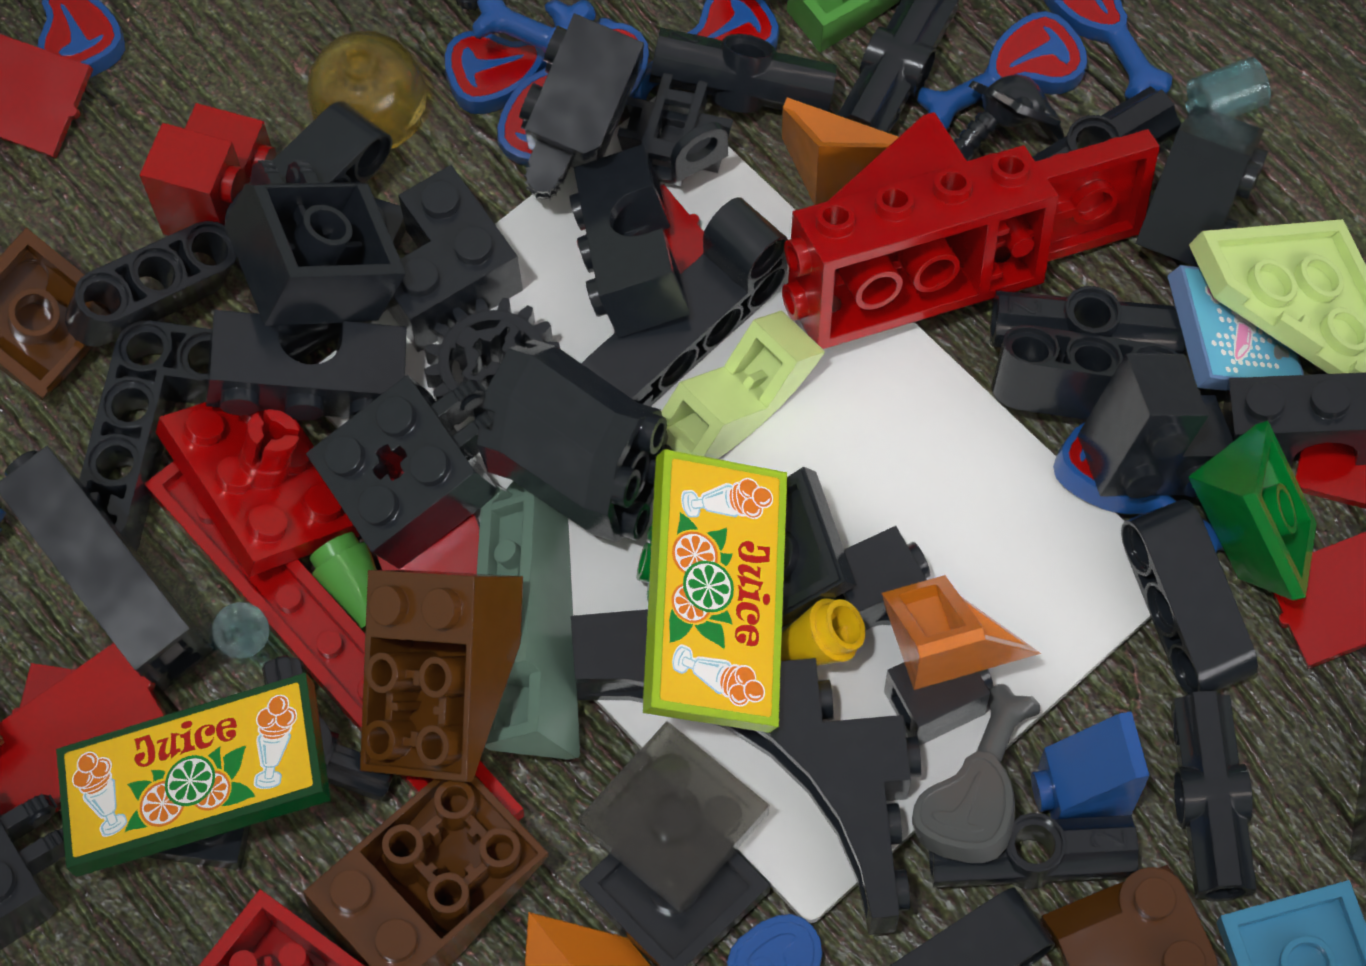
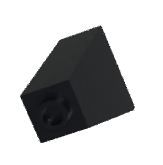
M48 445L39 452L32 450L22 454L6 468V477L0 481L1 497L136 672L164 691L216 651L64 460Z

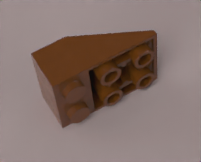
M368 570L360 771L473 782L521 644L523 576L422 570Z
M474 776L473 782L433 779L305 889L303 894L314 919L345 952L364 966H451L547 859L549 853L476 776Z

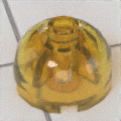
M355 31L337 37L320 51L309 69L307 101L313 120L331 104L338 101L347 102L392 137L391 149L400 146L417 132L422 123L420 116L425 110V104L427 106L428 92L417 59L399 40L377 31Z

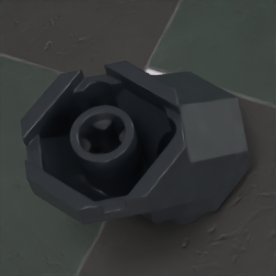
M532 339L525 342L527 348L517 345L509 348L485 393L483 409L495 412L492 430L480 427L477 447L487 472L511 479L592 535L615 542L624 537L635 541L642 538L649 523L650 504L654 498L656 456L666 449L668 441L667 420L662 416L661 409L636 402L557 346Z

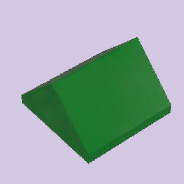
M1269 421L1254 425L1188 476L1238 579L1288 599L1297 600L1306 597L1317 522Z

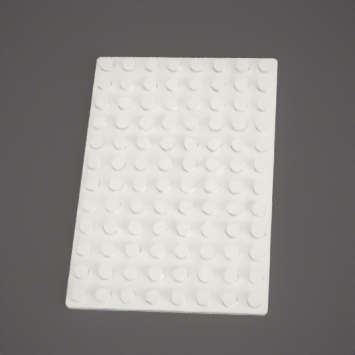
M654 97L650 102H655L656 97ZM672 105L668 107L669 111L687 115L690 110ZM630 117L616 128L604 157L622 151L617 133L619 127L627 128ZM660 128L657 138H660L662 128ZM729 146L728 157L722 159L718 173L700 170L683 179L682 186L660 182L661 185L664 184L689 215L697 214L699 216L700 228L703 231L723 205L731 199L741 197L782 232L788 240L791 239L792 211H795V209ZM652 159V164L671 168L670 162ZM570 167L564 184L559 186L561 191L557 192V197L553 196L551 200H536V197L531 195L495 225L517 254L523 291L509 298L511 312L517 315L527 305L531 306L534 310V326L548 321L552 328L553 339L551 342H559L561 350L582 363L611 337L615 330L607 314L600 317L596 316L588 296L586 281L595 278L594 272L589 273L587 271L580 250L577 247V238L586 235V229L582 231L579 229L571 208L569 195L578 193L574 168ZM789 266L784 281L772 297L651 407L661 409L662 411L681 381L723 367L754 319L781 310L789 317L782 297V286L788 283ZM498 306L492 308L491 310H497ZM388 309L383 312L378 321L371 322V324L399 326ZM800 320L794 321L807 334ZM915 322L823 349L825 351L824 355L786 402L751 435L718 459L787 472V476L802 467L816 471L844 549L893 526H897L906 544L915 542L923 552L930 569V577L926 578L927 580L946 575L961 597L1039 651L1041 654L988 669L993 686L1005 684L1009 686L1014 695L1033 696L1040 704V713L1038 715L1023 720L1014 728L1007 746L1009 748L1151 618L1122 543L1121 526L1124 520L1118 514L1092 505L1064 488L1055 477L1053 465L1056 456ZM406 337L405 376L408 374L433 396V391L436 388H428L424 372L425 368L431 366L427 364L425 349L417 352ZM334 351L320 363L330 360L332 357L336 355V351ZM454 360L452 375L460 385L463 381L461 375L463 371L460 370L459 362ZM469 415L464 422L459 425L456 424L454 428L458 432L472 420L474 421L475 418ZM325 416L337 429L349 420V418ZM667 444L666 449L674 451V450ZM480 452L475 456L493 484L507 489L512 480L488 473ZM654 498L650 504V519L647 529L642 538L637 541L624 537L615 542L595 536L568 518L573 616L648 609V583L638 581L636 575L642 549L646 542L650 543L647 539L649 527L652 526ZM481 508L475 512L479 525ZM790 623V624H788L787 626L783 627V628H782V632H783L786 628H788L792 623ZM879 625L866 630L864 643L857 649L852 659L845 662L817 666L818 680H830L833 697L834 719L822 720L823 722L896 716L893 707L884 693L887 670L903 663L904 660L891 625ZM594 700L727 842L771 884L770 887L799 917L804 918L809 923L817 922L858 885L836 833L809 794L771 757L731 731L715 724L643 713V703L630 700ZM988 704L985 715L919 746L921 776L911 777L908 799L886 801V804H899L902 844L915 833L912 825L914 804L919 795L930 786L956 775L962 767L965 758L977 751L991 715ZM902 844L891 845L892 853Z

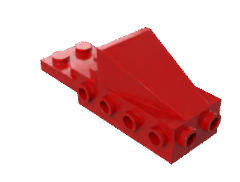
M936 113L925 114L828 201L792 211L791 239L786 240L784 246L789 266L788 283L782 286V297L786 311L793 321L800 320L808 336L822 349H826L992 299L996 291L1016 292L1042 284L1045 280L1048 261L1139 235L1146 217L1160 145L1147 129L1126 136L1111 138L1105 142L1067 153L1056 154L1036 162L1025 145L998 153H990L967 161Z

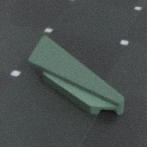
M512 481L507 489L495 485L497 490L492 499L481 507L477 574L523 576L521 644L485 748L491 751L558 759L578 758L580 756L571 630L573 603L568 518L514 481Z

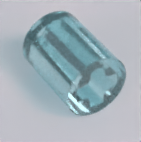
M1247 57L1190 79L1187 82L1189 101L1185 102V106L1189 113L1196 104L1234 118L1269 104L1271 98L1269 81L1258 60L1254 57Z
M237 602L224 607L213 618L209 627V641L214 651L222 658L230 661L246 660L257 654L265 646L269 636V624L264 613L258 607L245 602Z

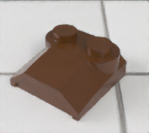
M26 227L0 255V370L40 400H43L63 383L95 346L84 345L75 340L68 332L65 324L67 307L77 283L85 274ZM90 301L85 303L88 309L97 315L106 316L111 314L110 310L99 302Z
M1168 865L1160 868L1148 867L1137 870L1124 882L1042 915L1040 918L1043 927L1047 928L1051 934L1064 966H1218L1215 952L1182 882L1174 875Z

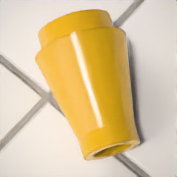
M824 598L817 601L782 632L781 661L816 658V666L845 662L852 659L857 649L862 646L865 640V625L860 613L850 602L843 599L833 600Z

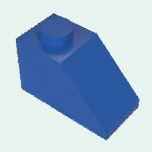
M1132 711L1112 716L1044 748L1038 765V771L1031 773L1033 795L1040 812L1049 810L1052 819L1132 815L1149 778Z

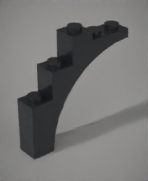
M648 609L571 616L574 672L578 700H630L643 703ZM816 658L781 661L779 727L768 733L723 725L717 726L731 731L771 757L809 794L836 833L856 878L868 934L896 933L899 911L910 910V894L906 869L894 870L891 845L902 844L899 804H886V801L908 799L911 777L921 776V755L918 737H906L903 715L823 722L822 720L834 719L833 697L830 680H818Z

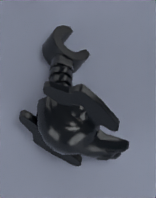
M1013 74L999 78L989 87L975 81L970 83L968 87L981 94L984 112H979L974 117L975 121L971 120L967 125V129H963L959 134V139L956 138L954 142L965 159L969 161L975 154L974 150L980 148L981 142H985L989 138L988 134L994 133L998 125L1018 127L1030 122H1037L1053 143L1064 138V132L1061 127V120L1038 84L1030 77Z

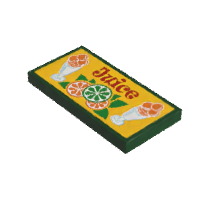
M307 673L56 749L66 869L76 877L331 801L315 685Z

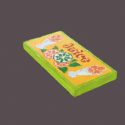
M664 449L656 456L643 713L768 733L779 727L787 472Z

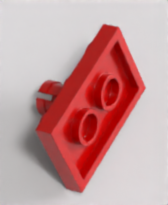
M206 402L159 417L156 429L157 436L249 577L313 554L322 545L340 535L353 532L356 537L360 536L306 455L314 445L297 420L286 413L268 409L257 411L251 415H232L224 412L219 407H207Z

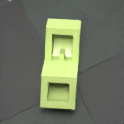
M782 310L754 319L723 367L681 381L661 411L662 416L667 420V444L677 452L718 459L751 435L786 402L817 365L825 351Z

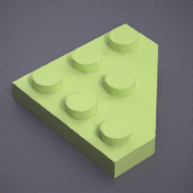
M1343 219L1202 231L1189 244L1214 299L1328 374L1366 372V264Z

